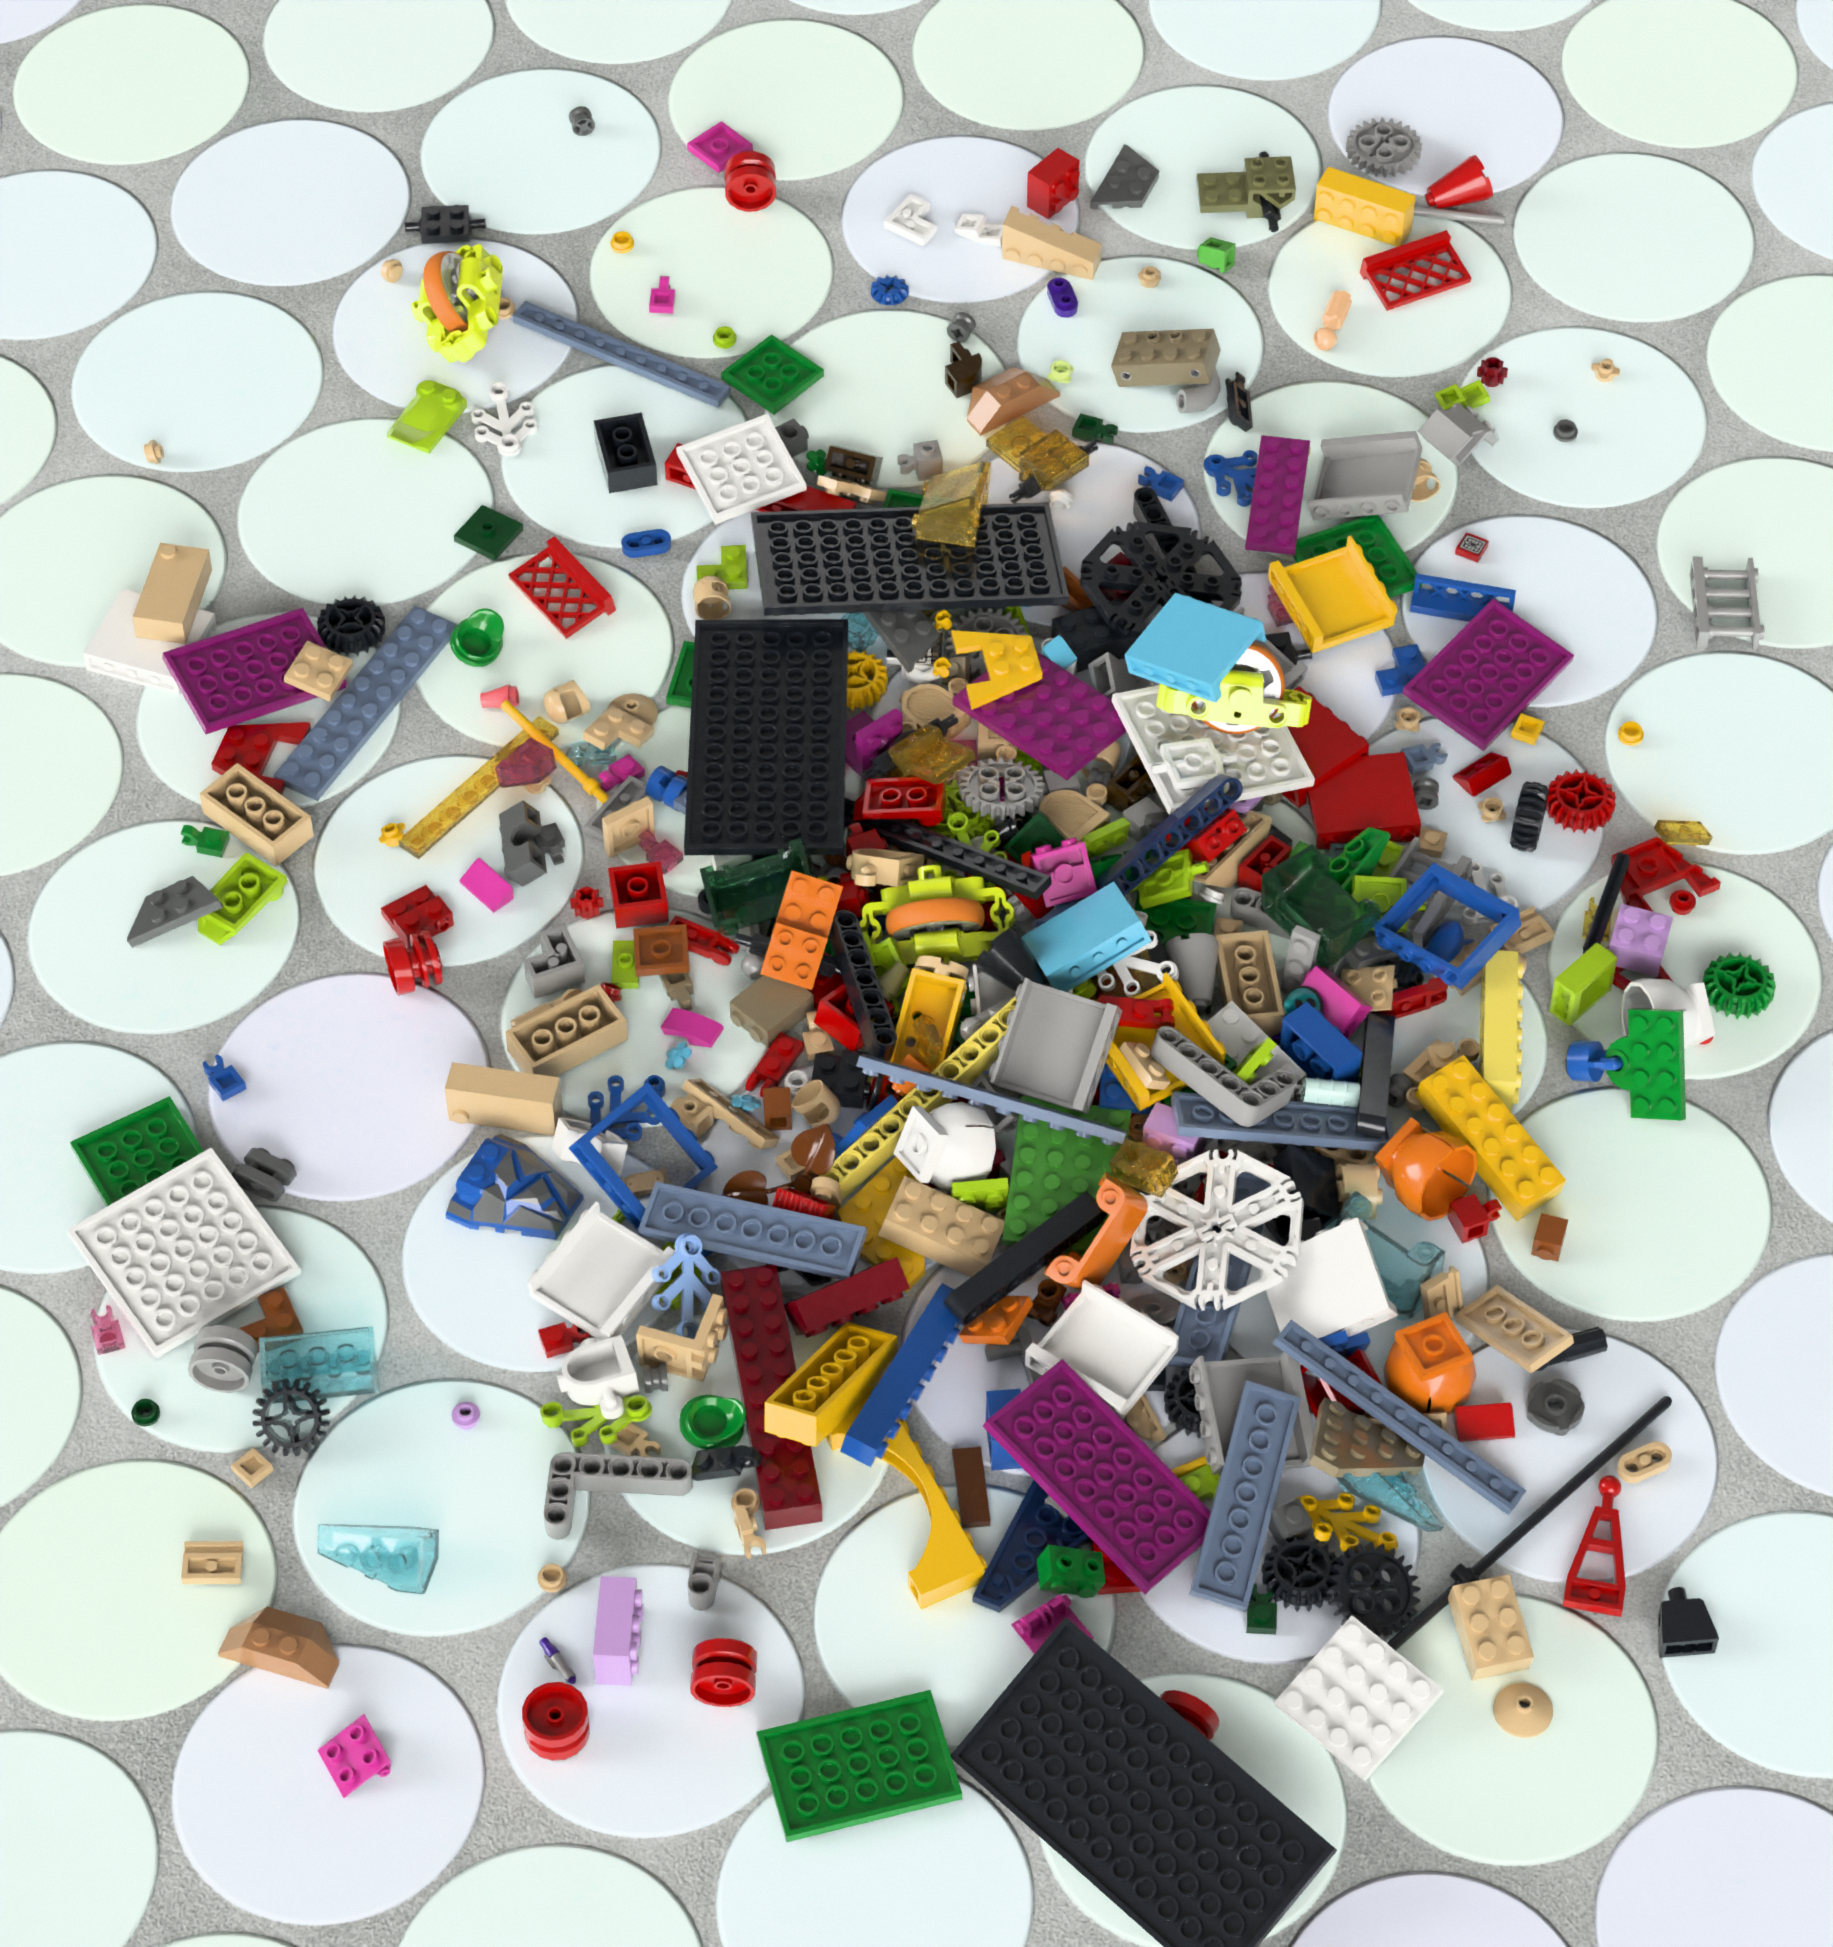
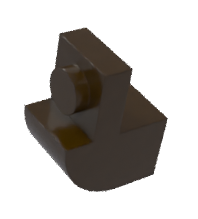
M957 341L950 344V362L952 364L945 366V384L956 399L972 393L973 386L982 381L981 355L977 353L971 356L970 351Z

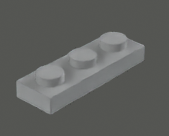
M629 775L584 825V832L604 842L602 818L611 812H616L630 805L634 801L647 797L645 792L646 783Z
M1296 925L1292 930L1280 987L1281 991L1288 993L1303 984L1305 975L1315 966L1321 935L1299 925Z

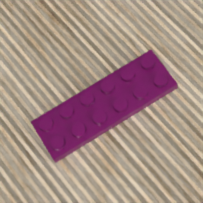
M1261 435L1245 550L1295 555L1310 440Z

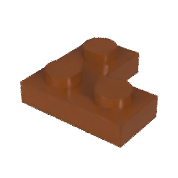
M284 1286L257 1297L265 1319L240 1327V1330L252 1336L257 1342L258 1353L304 1336L303 1328Z

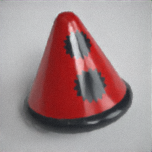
M879 1073L878 1077L873 1078L870 1098L867 1099L866 1103L867 1112H870L891 1094L897 1100V1103L904 1098L892 1089L893 1083L888 1080V1075Z

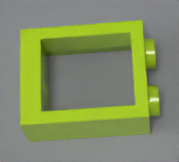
M1595 943L1555 978L1549 1012L1570 1027L1611 991L1618 957L1609 949Z

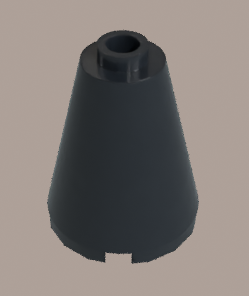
M1012 928L1005 930L991 942L993 946L989 949L988 953L984 950L976 961V966L981 971L1015 992L1019 984H1023L1025 978L1045 986L1050 984L1019 932Z

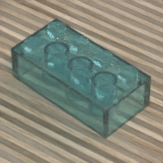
M373 1326L259 1338L262 1391L267 1388L274 1393L272 1389V1383L277 1382L282 1389V1381L286 1378L290 1381V1386L293 1387L294 1380L298 1378L301 1382L300 1388L303 1389L305 1383L310 1382L311 1387L308 1392L312 1393L317 1388L321 1390L315 1397L316 1399L379 1393L377 1348ZM293 1395L295 1401L305 1400L300 1396ZM279 1396L272 1404L283 1403L284 1396Z

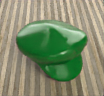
M482 608L462 620L454 628L450 636V646L454 655L460 661L472 667H484L494 662L503 647L504 622L502 617L491 609Z
M700 1395L688 1401L682 1408L679 1428L686 1441L700 1449L708 1450L735 1446L739 1443L744 1433L746 1409L743 1403L735 1398Z

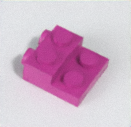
M1076 837L1061 841L1062 846L1053 849L1051 844L1035 848L1036 853L1031 854L1034 869L1051 876L1052 885L1042 894L1046 908L1087 897L1097 892L1085 843L1083 841L1077 842Z

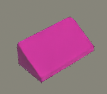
M480 858L473 862L459 880L460 884L493 913L514 899L512 886Z

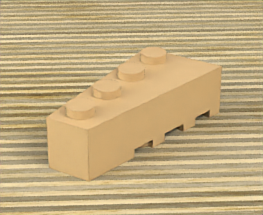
M1011 206L1003 223L1002 259L1093 280L1101 262V243L1075 232L1071 234L1066 233L1059 225L1052 223V226L1038 221V216L1031 213L1029 216L1018 212L1019 208Z

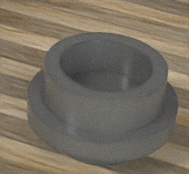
M1567 419L1560 420L1553 429L1554 437L1562 442H1571L1576 439L1578 434L1575 423Z

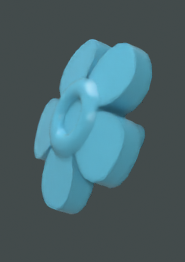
M680 1042L677 1044L676 1049L671 1048L666 1055L668 1059L665 1063L668 1069H673L674 1067L680 1069L685 1065L686 1059L692 1054V1050L687 1047V1043Z
M736 1094L731 1097V1105L742 1107V1110L745 1112L747 1110H754V1107L760 1108L762 1104L760 1100L755 1099L751 1095L743 1096Z

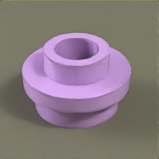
M461 1402L452 1410V1421L461 1429H472L480 1420V1410L472 1402ZM463 1413H470L467 1416L461 1415Z

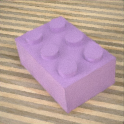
M601 1576L593 1649L596 1684L632 1686L633 1674H638L639 1656H637L638 1648H641L642 1633L640 1622H643L644 1604H642L643 1591L642 1589H637L636 1578Z

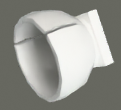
M1642 978L1630 982L1624 990L1625 993H1623L1621 1005L1624 1036H1629L1628 1009L1683 1010L1684 1051L1688 1047H1693L1716 1035L1704 982L1692 984L1684 989L1667 979Z
M964 1102L945 1104L933 1109L929 1114L922 1106H912L894 1155L920 1183L930 1182L941 1189L951 1191L952 1183L985 1180L991 1172L996 1151L995 1132L991 1128L993 1124L984 1110ZM967 1126H984V1127H967Z

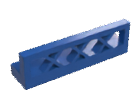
M1416 573L1410 612L1470 622L1492 599L1498 601L1496 597L1499 596L1510 598L1509 603L1498 602L1513 612L1516 590ZM1420 583L1431 585L1433 588L1424 589L1419 587ZM1452 588L1456 589L1458 592L1455 594L1449 593L1446 591V589ZM1471 593H1480L1483 597H1473Z

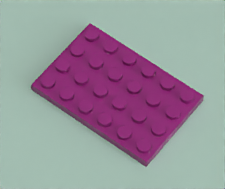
M1492 599L1403 688L1402 694L1479 749L1485 751L1573 661L1574 654L1498 601Z
M300 608L163 652L162 659L206 735L318 698L311 693L285 683L284 675L307 641L324 648L326 646L305 610ZM345 679L337 691L346 688L347 681Z
M1037 651L1042 670L1041 680L971 710L966 687L952 698L955 707L1065 780L1070 779L1100 752L1127 732L1110 698ZM985 671L970 684L990 681L988 672Z

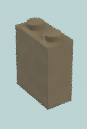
M764 975L730 1001V1018L736 1026L744 1028L756 1042H761L767 1048L772 1045L780 1032L788 1033L806 1018V1012L814 1011V995L806 988Z

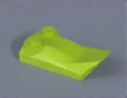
M432 380L422 381L416 387L415 397L387 432V438L430 454L467 408V400L456 389Z
M245 852L209 890L220 900L223 908L198 918L197 931L218 945H222L225 941L236 935L268 902L276 901L283 895L284 886L288 882L286 875Z

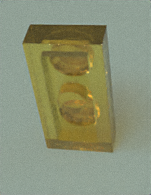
M1657 820L1654 827L1662 841L1668 845H1709L1713 838L1700 821Z

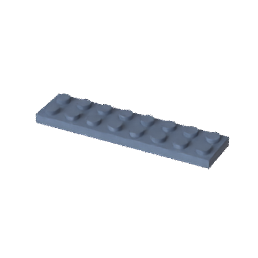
M1172 1092L1171 1105L1177 1135L1256 1141L1270 1144L1282 1143L1296 1146H1320L1323 1148H1346L1349 1150H1371L1379 1152L1394 1136L1388 1110L1384 1136L1382 1138L1355 1133L1358 1106L1342 1107L1340 1105L1329 1106L1328 1104L1290 1101L1287 1105L1254 1126L1245 1127L1237 1124L1200 1094Z
M1249 1172L1240 1173L1236 1182L1234 1204L1271 1187V1184ZM1264 1223L1251 1230L1261 1235ZM1217 1225L1212 1227L1216 1233L1221 1232V1228ZM1232 1254L1229 1255L1227 1288L1231 1291H1237L1246 1286L1252 1265ZM1199 1255L1194 1257L1185 1287L1186 1291H1192L1196 1288ZM1220 1300L1221 1308L1219 1311L1215 1310L1214 1301H1208L1205 1304V1311H1201L1198 1301L1196 1310L1181 1302L1173 1331L1179 1336L1178 1351L1167 1365L1190 1368L1199 1356H1203L1204 1362L1225 1360L1241 1302L1224 1310L1222 1306L1223 1300Z
M657 1181L638 1228L641 1236L673 1243L676 1242V1239L681 1234L693 1233L701 1240L702 1249L840 1280L853 1276L868 1233L866 1227Z
M1248 1380L1245 1381L1224 1458L1225 1465L1221 1469L1195 1569L1190 1595L1246 1612L1248 1609L1301 1400L1300 1397Z

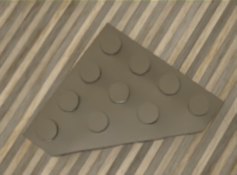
M1324 1398L1319 1405L1308 1464L1334 1478L1343 1477L1345 1473H1351L1354 1477H1370L1373 1472H1379L1381 1476H1398L1401 1471H1406L1409 1475H1418L1423 1468L1425 1454L1410 1443L1398 1438L1391 1430L1378 1427L1371 1423L1367 1417L1347 1410L1343 1404Z

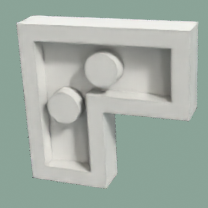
M910 194L884 221V228L922 246L937 233L936 225L922 219L930 210V202L913 194Z

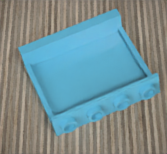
M1175 593L1124 655L1129 673L1216 703L1222 696L1219 687L1221 681L1254 640L1265 643L1266 636L1263 622L1256 618H1250L1234 611L1193 599L1190 596Z
M1115 882L1110 883L1022 936L1051 986L1064 992H1068L1152 941L1140 919Z

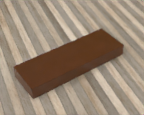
M981 1446L952 1449L961 1528L990 1526Z

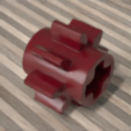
M1490 357L1486 360H1481V366L1477 369V377H1481V383L1485 386L1496 387L1499 384H1503L1504 378L1507 377L1508 368L1503 367V360Z

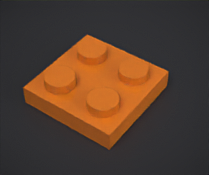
M1006 1295L975 1320L965 1325L959 1336L963 1343L1009 1345L1033 1306V1302L1029 1296Z

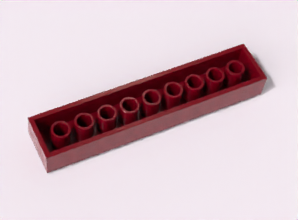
M770 1264L720 1272L721 1290L724 1298V1307L727 1309L726 1318L741 1401L746 1409L745 1423L749 1445L754 1447L763 1456L760 1466L754 1467L765 1530L822 1522V1502L811 1446L765 1432V1401L797 1371L777 1265Z

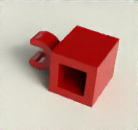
M858 822L848 825L851 833L848 834L849 838H846L847 858L856 849L888 850L886 840L883 837L880 838L876 829L863 833L862 827Z
M851 872L840 875V883L837 885L843 886L835 913L840 910H847L854 913L858 918L862 917V909L870 902V898L866 888L863 889L862 886L854 884L855 880L851 879Z
M1475 1194L1467 1197L1461 1196L1450 1202L1447 1218L1463 1244L1486 1236L1489 1221L1500 1218L1498 1211L1502 1207L1497 1199L1490 1200L1482 1206Z

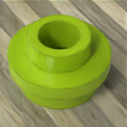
M719 327L713 334V343L719 348H730L737 342V336L730 327Z

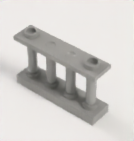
M1693 556L1689 575L1696 649H1707L1709 639H1713V636L1751 637L1752 650H1758L1759 640L1764 639L1765 629L1764 625H1760L1756 590L1759 573L1758 568H1754L1753 558H1748L1746 570H1709L1708 567L1703 565V557ZM1707 580H1745L1746 589L1710 588L1705 586V582ZM1709 598L1747 599L1748 608L1712 607L1707 605V601H1709ZM1711 617L1749 618L1750 627L1713 626V624H1709V620H1711Z
M1415 836L1410 845L1407 844L1403 848L1400 860L1388 877L1407 878L1408 883L1414 884L1421 876L1409 871L1414 863L1417 862L1427 867L1435 863L1468 881L1472 876V859L1462 855L1457 864L1453 863L1451 865L1420 852V838ZM1435 890L1436 896L1432 902H1426V909L1420 920L1414 922L1408 919V931L1413 935V943L1423 949L1431 934L1440 925L1455 902V899L1438 890Z

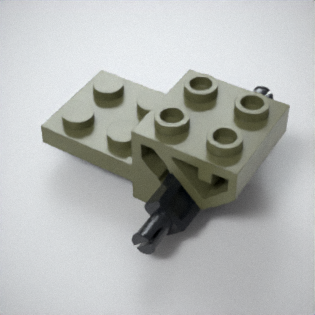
M1263 151L1259 153V157L1244 158L1243 172L1199 173L1196 177L1200 213L1246 212L1247 218H1266L1269 231L1271 230V232L1279 230L1280 210L1295 200L1296 186L1291 156L1269 157V154Z

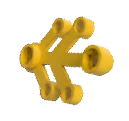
M1342 1492L1338 1495L1337 1499L1317 1500L1311 1495H1302L1295 1498V1500L1299 1498L1312 1519L1313 1535L1316 1539L1328 1541L1331 1538L1332 1531H1334L1340 1542V1549L1344 1552L1348 1548L1354 1550L1355 1546L1359 1544V1539L1354 1536L1357 1535L1369 1542H1373L1375 1549L1383 1543L1386 1553L1395 1548L1396 1554L1398 1541L1393 1533L1382 1532L1378 1534L1356 1524L1362 1522L1377 1523L1381 1515L1379 1507L1369 1504L1364 1507V1511L1333 1513L1329 1511L1338 1509L1351 1511L1353 1509L1355 1497L1347 1492Z

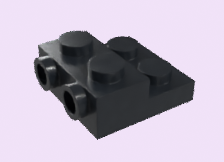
M842 1050V1056L816 1054L811 1081L821 1080L837 1096L841 1107L863 1109L864 1098H870L871 1082H867L870 1075L862 1073L863 1068L857 1067V1062L861 1054H868L867 1052Z

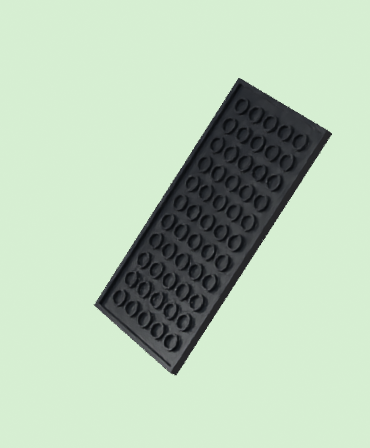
M1049 502L751 512V526L764 616L1068 605L1069 594Z
M848 619L695 620L684 855H843Z
M1066 1617L951 1754V1758L1163 1947H1258L1337 1851L1335 1847Z

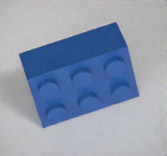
M1306 1002L1283 1017L1280 1048L1307 1074V1078L1359 1082L1362 1059L1360 1048L1355 1043H1351L1337 1026H1333L1327 1021L1320 1010L1315 1009Z

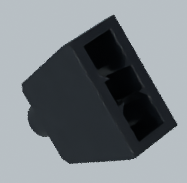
M1683 1587L1670 1589L1668 1591L1669 1601L1661 1602L1658 1613L1659 1658L1715 1653L1719 1637L1704 1601L1700 1598L1687 1599L1686 1590Z

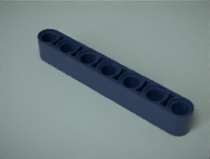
M1224 774L1215 776L1095 880L1097 891L1115 882L1125 897L1233 804L1242 794L1243 786L1241 782ZM1229 782V789L1224 793V786ZM1209 799V800H1210V805H1209V807L1205 810V809H1204V804H1205L1206 800ZM1190 816V823L1185 827V819ZM1170 833V841L1165 844V837ZM1151 850L1150 858L1145 861V854ZM1131 867V874L1126 878L1125 872Z

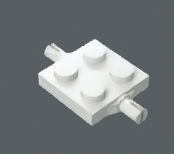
M1211 737L1161 744L1160 754L1164 762L1150 763L1149 770L1151 774L1166 772L1170 776L1175 790L1202 787L1215 776L1220 774L1226 775L1223 764L1236 763L1237 754L1235 751L1219 753L1214 747Z

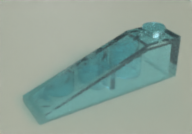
M1402 1471L1398 1476H1381L1379 1472H1373L1370 1477H1354L1351 1473H1345L1343 1477H1336L1339 1481L1338 1485L1345 1492L1353 1494L1426 1532L1441 1531L1444 1528L1430 1507L1425 1502L1415 1498L1414 1494L1417 1490L1414 1486L1402 1481L1401 1476L1404 1474Z
M318 1524L317 1554L346 1568L352 1567L364 1573V1576L371 1580L377 1579L387 1584L388 1588L394 1591L425 1594L439 1558V1529L413 1526Z

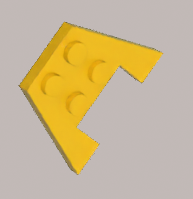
M951 630V638L956 654L982 651L990 681L966 685L971 710L1042 679V670L1032 636Z

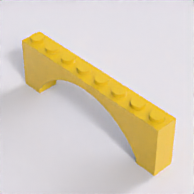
M872 1392L825 1437L832 1451L838 1448L841 1449L847 1431ZM901 1419L899 1421L901 1427L894 1440L888 1439L886 1442L889 1444L888 1449L880 1460L895 1467L915 1485L922 1495L929 1512L931 1531L927 1546L915 1569L908 1571V1587L920 1609H924L979 1585L987 1565L981 1553L976 1554L973 1549L974 1543L970 1533L967 1530L963 1531L961 1528L958 1512L955 1508L949 1507L947 1494L943 1486H937L931 1465L924 1463L921 1458L922 1451L918 1442L911 1440L908 1425L905 1420Z

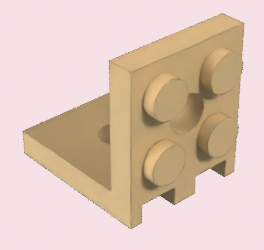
M712 1294L694 1339L640 1325L636 1333L639 1365L649 1364L652 1367H658L661 1363H666L667 1373L704 1382L710 1364H715L719 1354L718 1344L720 1340H725L728 1332V1324H725L727 1309L724 1308L723 1296Z

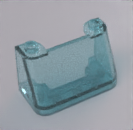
M1355 1191L1344 1203L1335 1227L1339 1226L1345 1219L1357 1217L1367 1224L1368 1229L1365 1230L1383 1285L1389 1301L1396 1306L1399 1314L1394 1318L1399 1320L1411 1319L1423 1308L1420 1285L1443 1272L1446 1252L1435 1244L1425 1241L1417 1243L1410 1250L1404 1248L1366 1222L1372 1213L1371 1202Z

